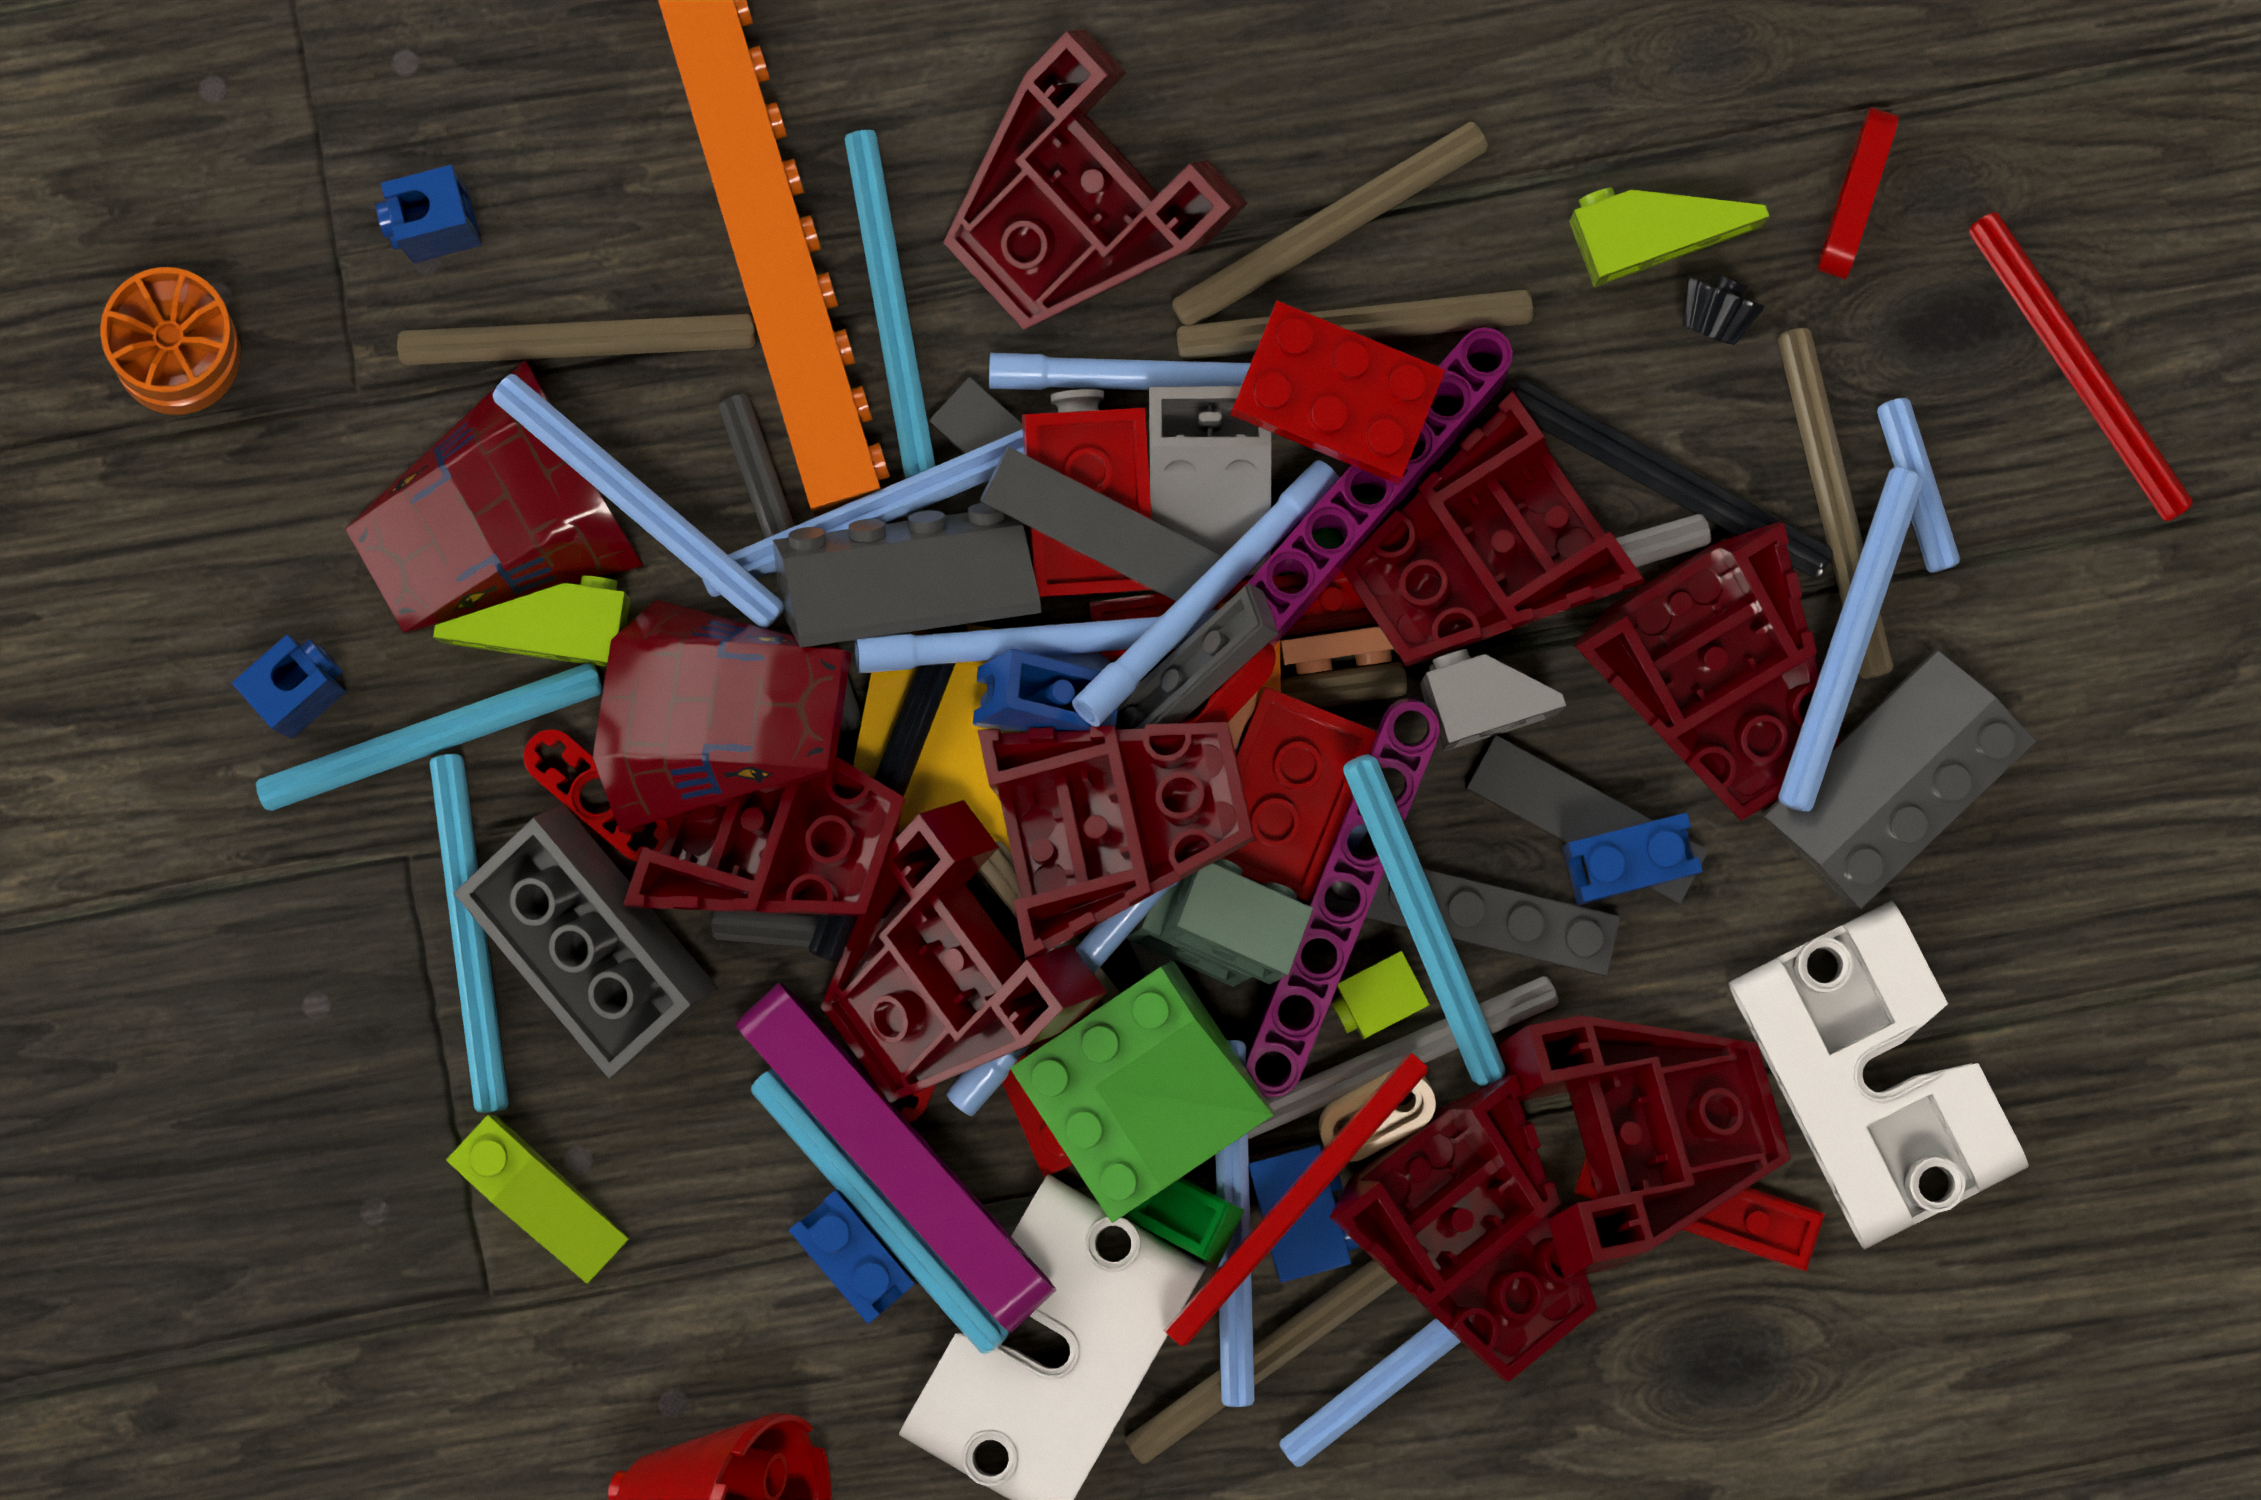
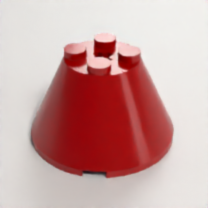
M772 1413L640 1457L628 1471L619 1470L614 1474L609 1485L608 1499L832 1500L830 1470L825 1449L813 1447L807 1433H811L813 1429L811 1424L796 1415Z

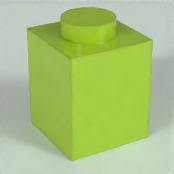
M1402 951L1338 983L1336 991L1339 997L1331 1001L1332 1008L1346 1034L1357 1030L1362 1040L1430 1005Z

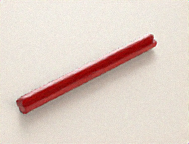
M1991 212L1977 220L1969 228L1970 236L2163 520L2171 521L2190 509L2193 505L2192 498L1998 213Z

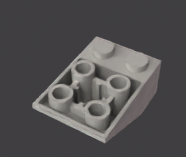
M1241 386L1149 387L1151 520L1223 556L1271 509V432L1230 415ZM1271 552L1246 576H1254L1271 557Z

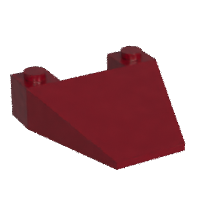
M1087 30L1066 31L1025 73L943 241L947 248L1023 330L1207 245L1248 204L1208 160L1189 163L1158 194L1093 124L1086 114L1126 72Z
M965 800L919 813L892 842L890 855L870 915L857 917L821 1005L822 1010L890 1103L1064 1032L1079 1022L1107 993L1072 944L1032 957L1023 963L971 893L966 883L996 852L999 846Z
M1580 1015L1528 1025L1499 1044L1507 1075L1516 1074L1523 1093V1095L1518 1096L1520 1102L1569 1093L1598 1199L1577 1203L1548 1219L1564 1279L1614 1269L1652 1250L1791 1160L1758 1043Z

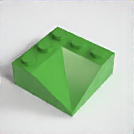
M1174 960L1159 967L1010 1067V1070L1111 1223L1275 1115V1112Z

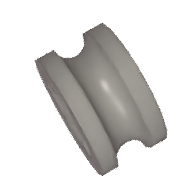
M1096 389L1069 390L1051 395V404L1057 406L1058 413L1099 410L1098 405L1104 400V391Z

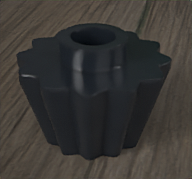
M1714 273L1711 282L1708 283L1688 275L1683 326L1723 343L1735 345L1761 314L1764 306L1744 297L1748 286L1733 279Z

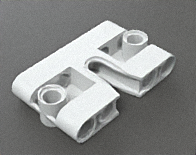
M1889 901L1728 982L1731 993L1756 1043H1758L1764 1059L1849 1226L1864 1250L1939 1212L1952 1209L1959 1202L2029 1167L2023 1149L1979 1063H1970L1912 1076L1882 1092H1874L1864 1083L1863 1068L1869 1060L1902 1044L1948 1005L1912 932L1893 901ZM1817 948L1826 949L1831 952L1838 964L1836 975L1828 983L1817 982L1809 975L1807 970V959ZM1937 1166L1947 1175L1949 1185L1945 1196L1940 1200L1930 1202L1920 1193L1919 1179L1925 1170Z
M1048 1174L1011 1237L1056 1288V1292L1039 1306L1030 1317L1061 1334L1067 1340L1070 1346L1068 1361L1059 1368H1050L1019 1350L1000 1345L990 1353L982 1354L964 1334L956 1333L899 1433V1436L968 1475L976 1483L987 1486L1009 1500L1075 1499L1168 1336L1163 1330L1185 1306L1207 1265L1123 1217L1111 1223L1098 1202ZM1109 1226L1123 1228L1131 1238L1129 1254L1118 1262L1105 1260L1097 1249L1099 1234ZM985 1440L1000 1442L1008 1452L1009 1461L1007 1467L999 1474L991 1475L985 1473L976 1463L975 1453L977 1447Z

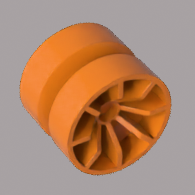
M172 267L145 270L123 282L114 291L105 306L100 326L103 350L126 391L143 406L164 414H190L201 411L217 402L233 384L241 361L240 339L222 298L213 286L200 276L187 270Z

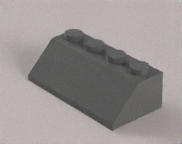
M978 503L970 506L967 513L945 515L940 511L929 510L911 514L908 517L909 521L885 524L884 521L879 519H862L850 523L849 529L825 532V530L817 527L793 530L788 534V538L773 540L778 597L784 605L782 614L801 648L1041 613L1040 597L1023 524L984 503Z
M1935 650L1833 747L1814 806L1809 812L1788 808L1778 799L1762 817L1840 903L1862 909L2036 741L1996 696L1939 650Z
M562 804L533 817L459 887L454 894L608 1079H611L679 1026L719 988L652 908H630L623 906L630 882L565 804Z

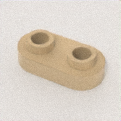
M1393 1070L1332 1101L1325 1107L1319 1119V1133L1324 1147L1340 1131L1338 1129L1340 1122L1345 1118L1352 1117ZM1425 1076L1413 1088L1412 1100L1405 1105H1398L1349 1162L1362 1160L1420 1130L1429 1123L1435 1112L1436 1100L1432 1087Z

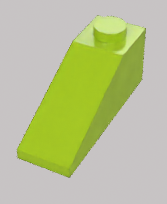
M1610 187L1581 198L1579 200L1581 208L1574 210L1569 222L1595 288L1762 228L1769 218V213L1766 206L1762 204L1640 190H1628L1615 195L1613 188Z
M584 575L581 577L580 585L562 583L437 624L434 628L433 637L442 644L579 664L592 663L594 666L607 668L611 639L627 625L631 598L624 591L616 590L618 581Z
M487 1115L446 1159L451 1166L492 1204L587 1284L592 1281L630 1239L497 1115Z

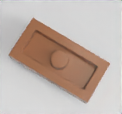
M1378 625L1280 640L1281 663L1284 665L1295 664L1297 674L1332 670L1331 658L1355 655L1356 666L1392 661L1391 649H1394Z

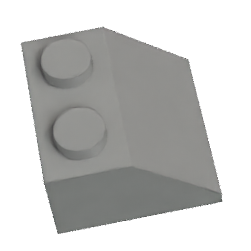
M1468 649L1452 652L1432 660L1433 664L1429 666L1430 672L1425 674L1419 684L1425 704L1433 710L1438 718L1440 731L1437 741L1441 753L1556 717L1566 706L1562 693L1486 654L1470 659Z

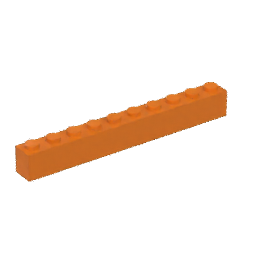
M658 0L810 509L814 517L881 490L879 480L889 478L890 475L880 443L868 446L862 423L872 421L873 419L863 386L851 389L845 366L855 364V359L846 330L842 329L834 332L828 309L838 307L829 273L825 272L817 275L810 253L821 250V246L811 215L800 218L793 196L804 193L794 158L782 161L776 140L787 137L778 104L774 102L766 105L759 83L769 81L770 77L760 45L748 48L742 27L753 24L747 0Z

